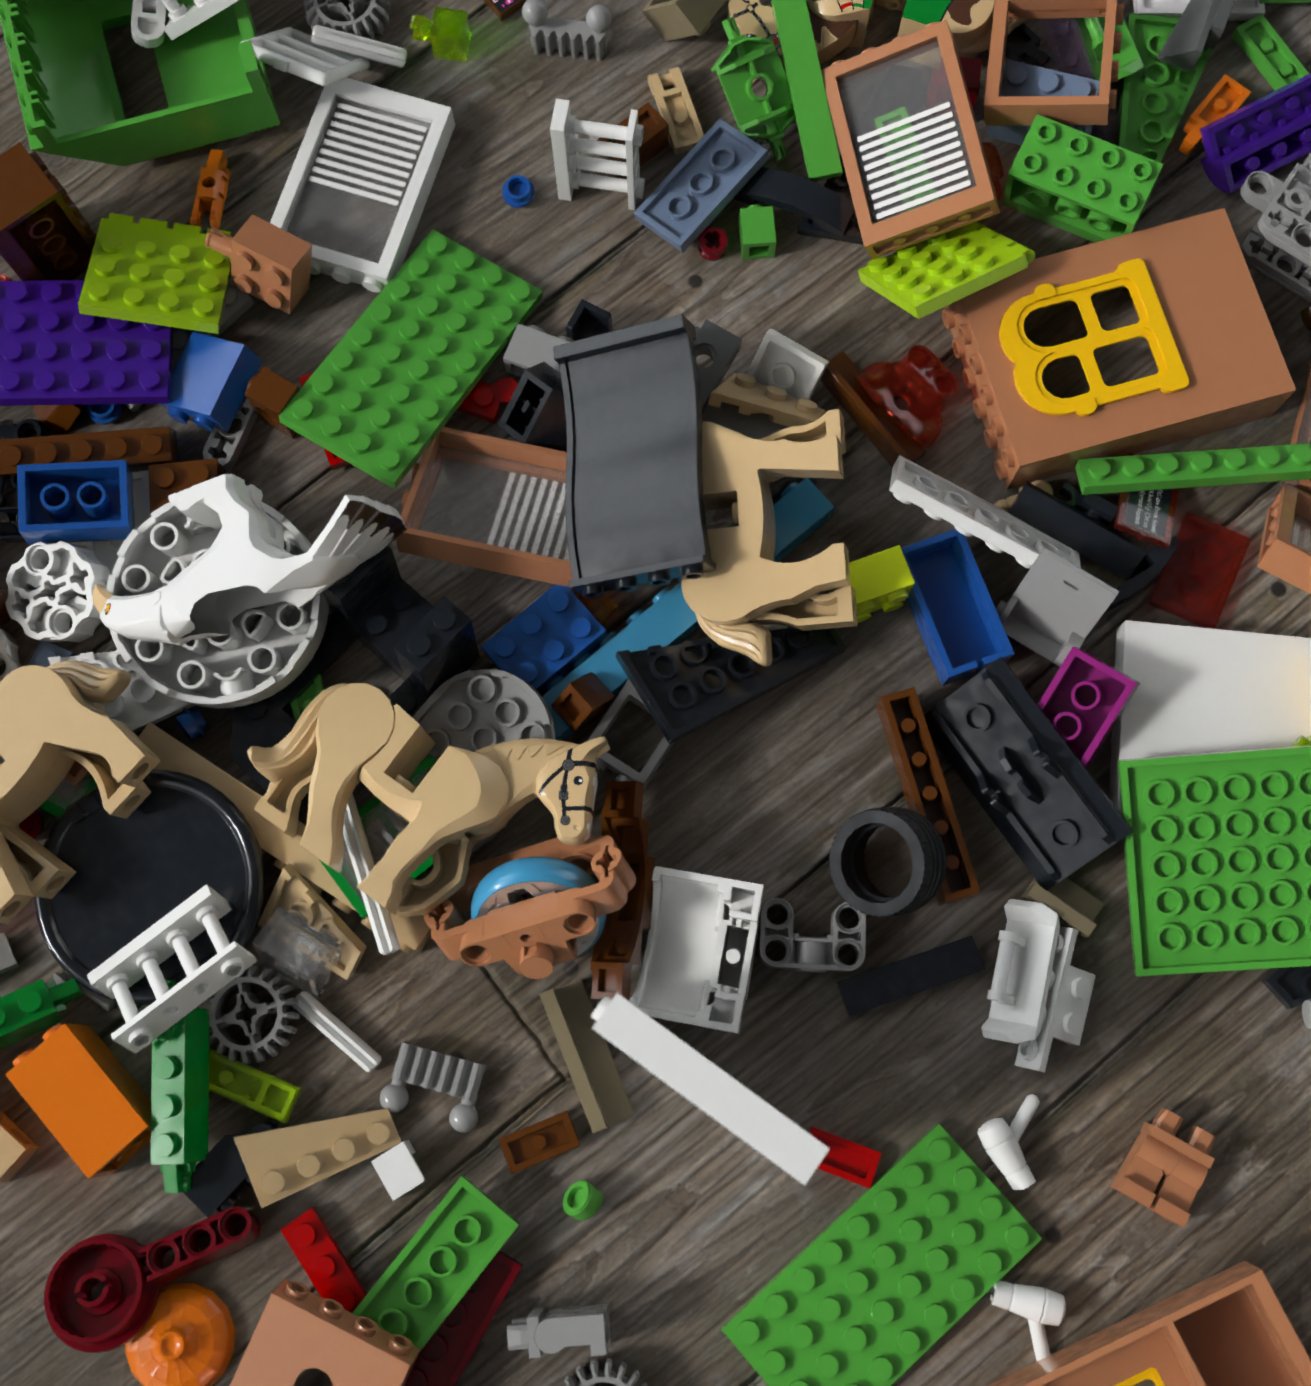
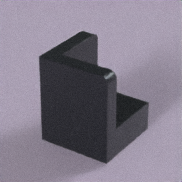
M582 299L566 326L567 337L577 341L612 332L611 313Z

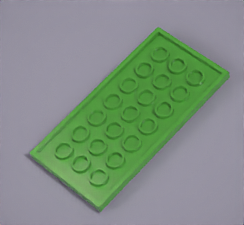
M432 229L279 414L280 423L389 487L396 489L509 343L517 324L523 325L543 298V291Z
M937 1123L876 1180L870 1189L868 1188L726 1322L721 1327V1330L768 1386H891L1042 1238L944 1128Z

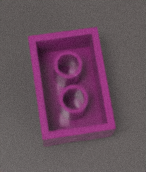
M1073 646L1038 705L1086 769H1088L1140 685V682L1081 648Z

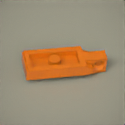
M1225 74L1187 120L1183 128L1187 136L1183 139V143L1178 150L1189 156L1199 143L1204 145L1200 129L1240 109L1252 92Z

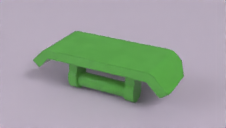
M1105 17L1067 18L1092 79L1100 81ZM1124 19L1122 25L1115 26V32H1122L1120 53H1113V60H1119L1118 80L1144 67Z

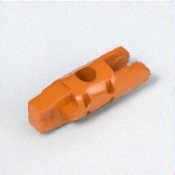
M211 149L206 167L202 166L190 217V225L201 226L206 210L211 212L209 217L211 228L220 229L231 175L230 169H227L228 160L223 150Z

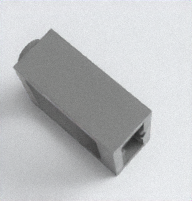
M629 679L588 741L606 735L628 700L650 714ZM664 736L640 773L607 752L596 759L597 769L604 772L605 768H608L617 774L615 778L617 781H639L644 783L645 788L674 743L669 745Z

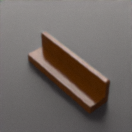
M844 351L832 358L820 381L893 468L899 455L914 463L925 455L926 450Z

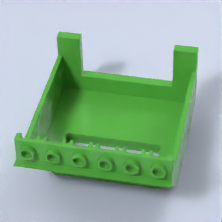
M0 0V21L31 151L35 150L36 152L125 167L281 124L265 64L258 60L251 40L242 42L257 37L247 0L237 1L174 40H171L165 32L163 43L155 47L154 51L169 108L129 119L125 117L104 31L131 23L133 0ZM177 0L179 4L183 3L185 7L194 2L193 0ZM167 10L166 24H167L168 20L170 19L169 16H168V13H169L168 10Z

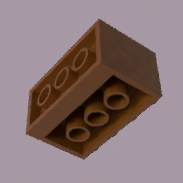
M19 142L0 155V255L22 282L74 279L88 269L96 234L67 195L66 190L57 178L50 173L35 150L29 154Z

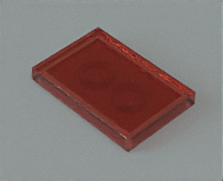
M1187 512L1176 534L1179 543L1172 557L1161 570L1148 604L1199 627L1215 629L1251 538Z

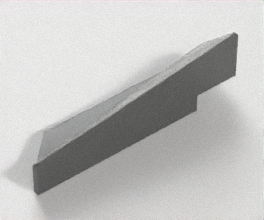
M1190 0L1158 54V60L1192 72L1204 46L1214 49L1225 29L1235 0Z

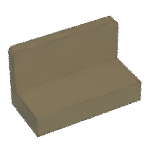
M1067 877L1049 890L1042 888L1033 878L1021 896V899L1024 901L1043 903L1058 913L1060 926L1077 929V937L1080 939L1091 935L1097 925L1093 921L1104 905L1101 900Z

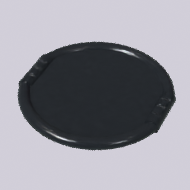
M153 769L143 779L151 793L127 819L110 815L103 808L100 791L97 788L66 807L65 812L53 826L43 847L77 873L52 899L34 897L36 917L41 934L49 951L62 969L83 987L102 997L113 1000L92 987L87 974L206 884L227 899L232 909L219 919L230 944L235 941L245 948L255 931L261 914L265 889L264 865L257 838L249 822L233 801L220 790L197 777L176 771ZM207 930L189 942L199 966H202L217 954ZM176 952L159 965L165 980H173L178 984L187 977ZM146 975L129 987L135 1004L150 1005L156 1001Z

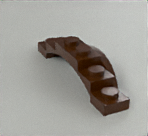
M639 781L606 782L605 805L601 813L602 836L607 835L614 839L636 875V884L627 893V902L624 907L616 912L607 914L602 934L594 944L590 968L593 974L591 999L602 1000L607 996L612 1000L616 993H618L627 1001H630L632 965H640L642 930H650L652 877L655 858L647 856L649 820L642 819L644 783Z

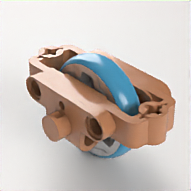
M590 834V838L578 846L565 845L557 837L471 865L468 868L465 885L432 912L424 915V921L431 929V937L449 960L461 959L465 964L477 967L505 960L518 974H523L530 979H543L552 973L553 965L576 959L597 942L605 927L607 914L620 910L626 904L627 893L636 884V875L611 836L605 835L595 838ZM593 873H595V875L597 876L598 880L600 881L599 883H597L596 880L591 876ZM471 910V920L466 922L462 917L463 913Z

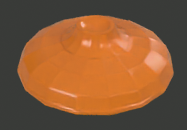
M172 1283L162 1287L148 1323L136 1337L125 1344V1354L132 1374L143 1386H212L226 1372L234 1353L235 1326L229 1308L214 1291L196 1283Z

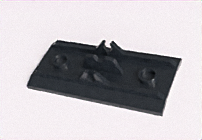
M1002 657L991 663L924 715L933 741L1038 884L1045 890H1049L1133 832L1132 828Z

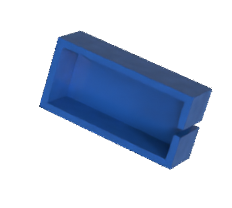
M954 529L901 548L915 582L906 600L942 687L968 678L975 671L978 674L1000 657L1007 663L1015 653L965 535Z

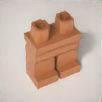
M1162 1108L1152 1124L1144 1122L1140 1135L1134 1142L1110 1187L1170 1222L1185 1228L1191 1215L1188 1211L1197 1191L1206 1178L1208 1169L1211 1168L1215 1160L1209 1156L1215 1136L1197 1126H1193L1186 1141L1180 1140L1175 1135L1183 1118L1170 1110Z

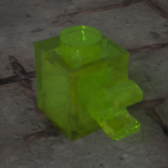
M435 7L432 21L421 15H412L410 29H414L413 39L431 41L435 58L466 61L471 38L467 11Z

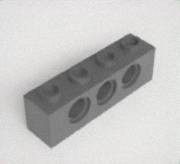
M707 319L701 328L695 326L696 340L693 341L696 357L708 355L713 360L709 367L701 368L697 366L702 414L708 406L711 392L720 385L741 349L742 343L741 338Z

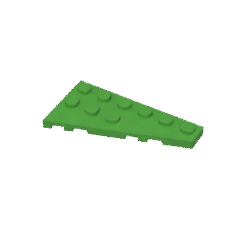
M1129 13L1126 19V26L1144 67L1129 76L1121 78L1116 145L1161 163L1213 49L1204 46L1192 72L1158 60L1157 56L1180 18Z

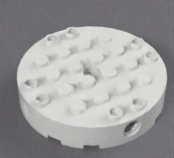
M170 502L153 511L150 514L151 517L137 530L133 529L124 540L117 552L118 559L112 575L108 577L107 591L123 597L149 593L162 586H166L181 571L211 548L222 527L212 528L197 523L180 512ZM261 502L265 513L283 527L284 550L296 556L307 553L312 546L307 538L281 513ZM321 592L300 609L293 603L281 601L245 609L233 618L227 635L190 640L183 646L129 639L111 629L110 633L124 661L141 677L140 679L152 688L170 697L201 707L217 709L235 708L257 703L271 697L284 689L302 673L312 660L323 638L328 619L329 604Z

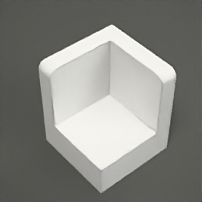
M409 1140L399 1143L371 1161L393 1201L425 1181L422 1171L412 1156L416 1152Z

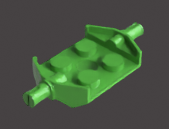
M733 16L721 22L728 37L729 46L726 47L712 66L711 71L716 70L740 132L751 140H767L776 161L789 156L781 137L785 136L783 132L796 118L788 79L773 40L760 37H746L745 34L741 35ZM754 79H760L765 83L766 93L763 97H758L753 93L752 82Z

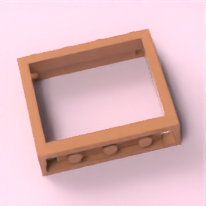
M995 0L984 98L985 126L1032 125L1036 114L1064 125H1107L1108 110L1116 108L1117 89L1110 90L1111 82H1118L1119 60H1113V53H1120L1122 32H1115V26L1122 25L1124 4H1117V0ZM1105 17L1099 96H1001L1009 19Z

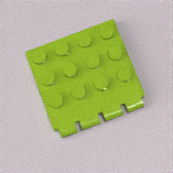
M110 213L108 219L101 218L78 302L79 314L219 334L231 277L230 258L211 248L205 247V239L211 228L207 229L206 234H202V227L174 223L173 229L168 228V221L141 217L138 224L135 223L134 216ZM219 230L232 237L231 231Z
M974 222L899 249L897 252L886 257L874 258L868 262L867 266L859 269L858 274L863 284L917 319H920L1028 268L1027 264L1035 259V252L978 222Z

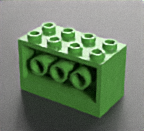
M1036 114L1008 173L1002 205L1094 243L1134 232L1154 189L1163 164Z

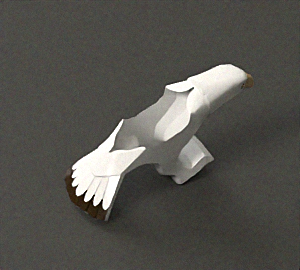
M223 474L168 496L171 504L195 522L212 528L222 527L211 548L181 571L166 586H162L149 593L122 597L107 591L103 585L97 584L93 589V604L99 611L100 618L106 627L129 639L183 646L190 640L227 635L233 618L245 609L274 604L280 601L293 603L300 609L322 591L353 572L358 565L378 554L405 532L407 528L402 516L390 505L373 501L365 496L345 495L331 520L308 552L296 556L284 550L283 527L265 513L261 503L263 498L262 491L253 484L246 486L244 479L233 474Z

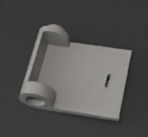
M1044 547L1008 603L1001 600L996 607V611L1007 636L1061 667L1073 646L1081 647L1087 635L1116 598L1119 591Z

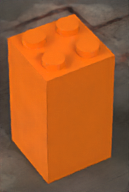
M59 1023L42 1036L44 1041L34 1050L28 1049L20 1054L13 1061L14 1067L5 1075L88 1179L112 1175L151 1141V1100L90 1025L68 1023L62 1025Z

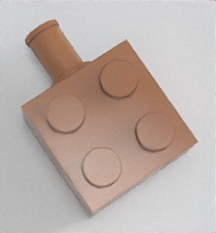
M253 214L234 237L219 231L215 227H212L211 231L208 232L205 239V247L211 248L230 258L231 285L241 292L250 294L266 302L269 306L290 314L309 290L312 244Z

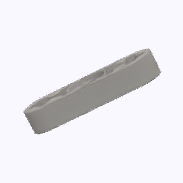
M248 399L242 402L234 418L242 421L241 429L237 433L229 434L224 430L213 428L203 449L204 460L215 459L213 455L215 453L220 454L223 450L227 457L225 459L219 458L218 461L226 472L235 466L258 417ZM242 408L244 409L247 415H244L241 412ZM221 437L226 440L225 444L220 439Z

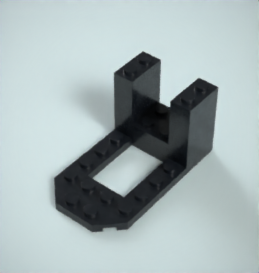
M386 546L378 554L358 565L353 572L322 591L329 604L331 614L328 616L319 648L302 673L284 689L271 697L250 705L235 707L232 710L231 759L265 792L268 790L270 781L253 766L247 754L248 749L251 746L272 747L290 733L296 721L285 711L296 698L298 699L314 683V679L319 674L322 675L357 639L404 680L388 698L394 705L398 704L411 717L415 715L440 685L453 676L467 671L480 658L472 620L445 596L433 607L401 578L393 551L389 546ZM309 792L301 800L300 806H308Z

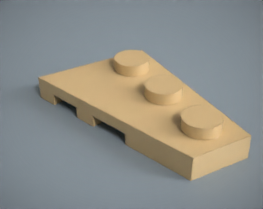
M734 373L711 392L708 405L719 408L721 402L736 405L739 407L738 413L748 416L751 413L769 414L768 418L770 421L788 427L809 424L822 417L826 410L818 408L817 404L809 399H797L789 396L784 389L777 386H765L756 382L753 376L745 373Z
M291 863L283 868L258 925L348 980L354 974L367 946ZM298 937L311 939L317 945L319 955L312 952L307 944L301 945L295 942L294 939Z

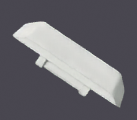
M1009 899L1004 906L1007 917L1005 931H999L998 940H1000L993 981L991 990H988L987 999L992 1001L989 1018L982 1025L981 1029L985 1038L1018 1044L1035 1040L1041 1032L1060 921L1058 913L1043 903Z

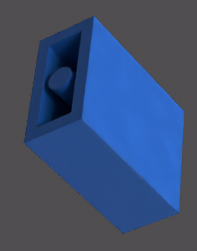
M192 332L171 375L170 403L160 404L169 410V417L180 423L187 424L188 421H192L208 431H212L213 428L228 431L245 398L247 384L256 375L262 361L244 344Z

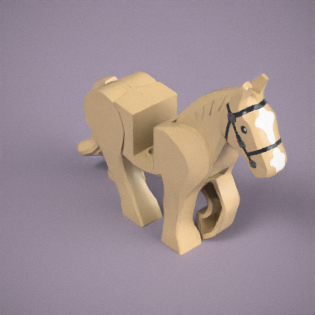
M340 683L320 692L306 707L293 729L282 741L266 748L251 746L247 754L253 766L270 781L267 793L257 802L254 810L294 839L298 827L301 800L309 792L307 824L299 845L339 874L342 869L345 850L343 836L344 814L348 800L360 781L397 816L409 822L389 846L383 858L372 868L369 875L356 886L385 909L401 918L426 915L463 887L466 882L470 855L474 845L506 827L508 821L522 807L535 798H539L552 813L554 828L559 841L565 845L578 846L586 842L590 838L598 785L596 759L609 751L610 747L605 736L591 739L580 745L548 738L517 739L489 745L475 752L449 745L416 788L407 780L436 743L417 721L398 704L394 705L379 688L367 683ZM432 855L434 868L430 874L421 880L410 877Z

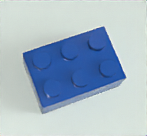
M126 460L17 465L19 533L28 545L40 541L45 543H57L59 541L69 543L125 540L131 531L135 529L133 474Z
M555 584L481 647L499 670L512 673L524 679L543 696L548 692L547 686L560 675H563L565 678L575 669L573 665L579 658L587 653L592 655L601 647L600 642L608 634L569 587Z

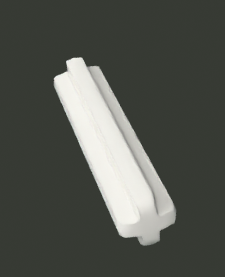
M314 25L311 42L314 45L400 68L405 65L407 50L405 48L320 25Z
M302 991L296 996L299 1002L292 1007L366 1072H372L380 1064L381 1056L312 995Z

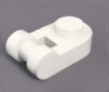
M133 0L131 34L135 43L141 47L155 48L164 41L165 31L163 29L166 26L167 8L161 0Z

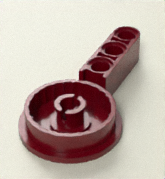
M232 1207L144 1247L128 1237L117 1234H100L89 1237L66 1251L50 1271L44 1290V1306L49 1325L63 1343L78 1351L103 1353L117 1349L136 1337L148 1323L155 1309L159 1292L165 1284L251 1245L260 1235L261 1223L257 1216L244 1208ZM245 1217L247 1221L245 1231L239 1236H234V1224L240 1218ZM209 1233L211 1235L210 1246L205 1251L199 1252L198 1242L200 1238ZM174 1249V1262L168 1268H164L162 1263L164 1255L169 1250ZM98 1282L106 1283L107 1286L103 1287L100 1297L93 1301L91 1291L94 1285Z

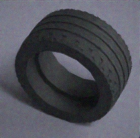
M878 807L855 814L844 822L831 844L829 866L834 886H836L837 891L846 903H849L855 910L866 915L894 917L914 912L925 906L936 896L945 879L947 857L939 832L936 831L935 826L926 820L924 816L909 809ZM881 826H889L896 829L906 840L912 854L913 872L906 889L896 897H889L881 893L870 882L865 869L864 851L868 839Z

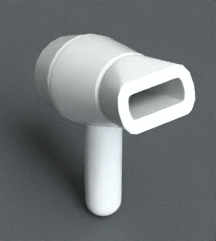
M1030 1094L1025 1098L1010 1126L1003 1118H993L986 1121L977 1131L982 1145L986 1149V1153L1001 1173L1005 1175L1013 1190H1024L1036 1182L1029 1166L1026 1164L1018 1143L1040 1103L1039 1098L1034 1094Z
M1003 1281L995 1283L990 1292L992 1305L1009 1310L1028 1319L1036 1362L1051 1355L1044 1324L1059 1326L1066 1312L1064 1296L1047 1288L1044 1289V1287L1012 1284Z

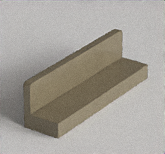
M576 980L557 989L552 988L540 993V998L592 1132L596 1133L608 1126L632 1117L634 1111L607 1042L603 1036L592 1029L596 1023V1020L591 1017L594 1009L583 981Z

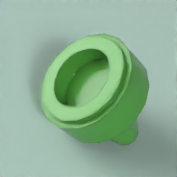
M579 1180L567 1189L563 1198V1209L565 1213L574 1219L585 1221L599 1210L603 1202V1194L587 1181Z

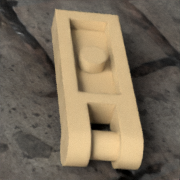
M680 68L669 69V73L660 76L658 73L648 75L649 88L654 96L660 115L669 124V140L674 154L679 155L691 151L702 139L704 133ZM666 87H673L672 89L664 91V88Z

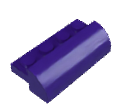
M1311 73L1200 129L1206 156L1200 160L1206 175L1214 186L1223 192L1231 193L1241 188L1246 178L1252 172L1264 171L1270 173L1311 152Z

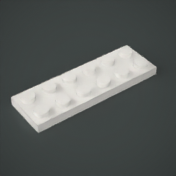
M900 455L894 463L889 491L893 492V496L900 502L905 504L913 503L923 508L929 517L938 521L942 519L948 521L961 534L968 537L974 535L984 540L985 544L993 551L998 553L1004 551L1014 556L1019 564L1028 569L1031 568L1044 547L1081 568L1080 556L1077 551L1003 509Z

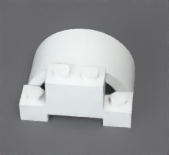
M656 866L652 877L651 928L648 933L638 983L629 1002L649 1017L739 1034L744 1003L748 997L759 933L758 921L764 885ZM726 905L730 909L729 920H724ZM714 993L715 999L712 1004L708 1005L710 995Z

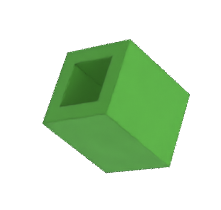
M755 204L747 208H740L739 234L742 260L775 257L776 233L773 206L764 207Z

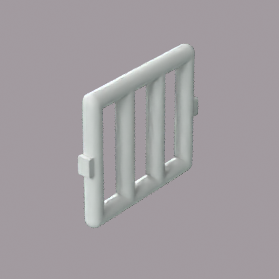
M285 27L242 41L251 40L259 61L321 86L330 85L367 70L370 66V62L366 58L314 45L311 42V35L291 27Z

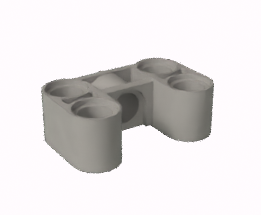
M772 898L762 907L759 916L758 956L761 963L766 967L809 973H846L859 968L864 962L866 914L855 910L849 903L844 902L835 908L830 918V935L823 937L800 936L798 933H793V908L785 899ZM778 906L784 910L786 920L783 924L774 925L769 922L766 913L770 907ZM842 910H850L856 915L857 924L854 928L848 929L841 925L839 914ZM770 942L780 943L785 951L784 958L777 962L771 961L765 953L767 944ZM846 945L854 949L856 960L853 965H845L840 962L838 950L841 946Z

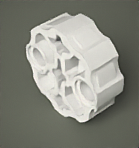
M64 541L57 543L37 542L26 548L24 556L17 563L12 564L6 578L8 585V598L5 602L10 618L18 621L23 627L24 633L33 639L56 643L61 641H84L93 636L95 628L102 622L100 613L93 604L94 586L101 584L107 588V581L111 572L108 566L98 561L94 551L87 547ZM71 619H72L73 624H72V627H71V629H70V621H71Z

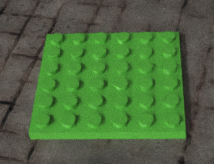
M1311 745L1118 760L1122 816L1133 830V832L1124 837L1133 964L1136 977L1311 966Z

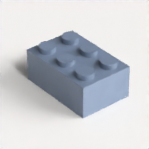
M1008 59L1004 68L1001 96H1099L1100 81ZM1031 125L986 126L987 137L1022 146ZM1094 125L1067 126L1090 135Z

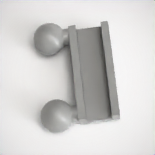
M527 0L524 3L522 16L529 24L530 42L535 55H538L542 48L546 50L547 56H551L554 50H558L559 56L562 58L567 51L571 52L572 59H576L579 52L583 53L585 60H588L591 54H595L597 61H601L603 56L606 55L608 45L606 30L612 22V15L607 7L594 5L588 10L586 21L547 17L548 9L542 0Z
M402 1042L391 1077L392 1082L382 1089L380 1104L383 1109L388 1108L390 1113L402 1111L409 1101V1094L405 1088L406 1082L462 1098L461 1103L453 1107L449 1115V1121L454 1130L461 1133L469 1132L478 1123L479 1117L475 1104L487 1065Z

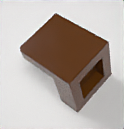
M590 672L569 683L551 706L573 731H576L595 720L615 696L594 673Z

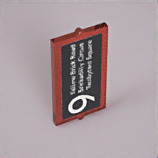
M1179 488L1120 492L1114 528L1137 537L1139 541L1146 540L1167 549L1171 542Z

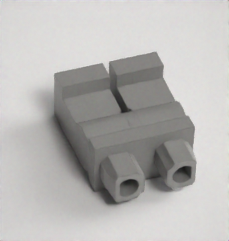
M609 1304L561 1307L551 1309L547 1313L545 1307H534L527 1317L513 1318L512 1324L507 1325L508 1350L529 1349V1358H541L543 1353H558L564 1347L590 1345L591 1356L607 1355L611 1345Z

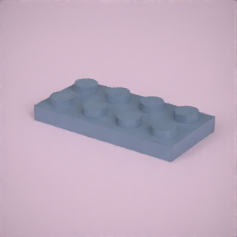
M719 119L634 212L636 220L684 253L770 158L768 150Z

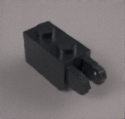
M270 1121L267 1123L262 1122V1124L258 1123L255 1129H251L248 1134L277 1129L278 1124L271 1123ZM245 1133L225 1135L210 1150L205 1160L200 1161L195 1166V1171L192 1172L191 1188L189 1191L183 1192L207 1218L234 1207L239 1201L236 1194L245 1185L249 1188L252 1187L233 1138L246 1135Z

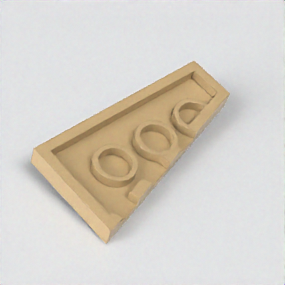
M388 1108L233 1137L261 1208L401 1143Z

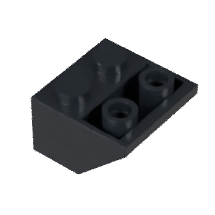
M546 362L525 369L497 425L521 443L567 452L566 414L560 372Z

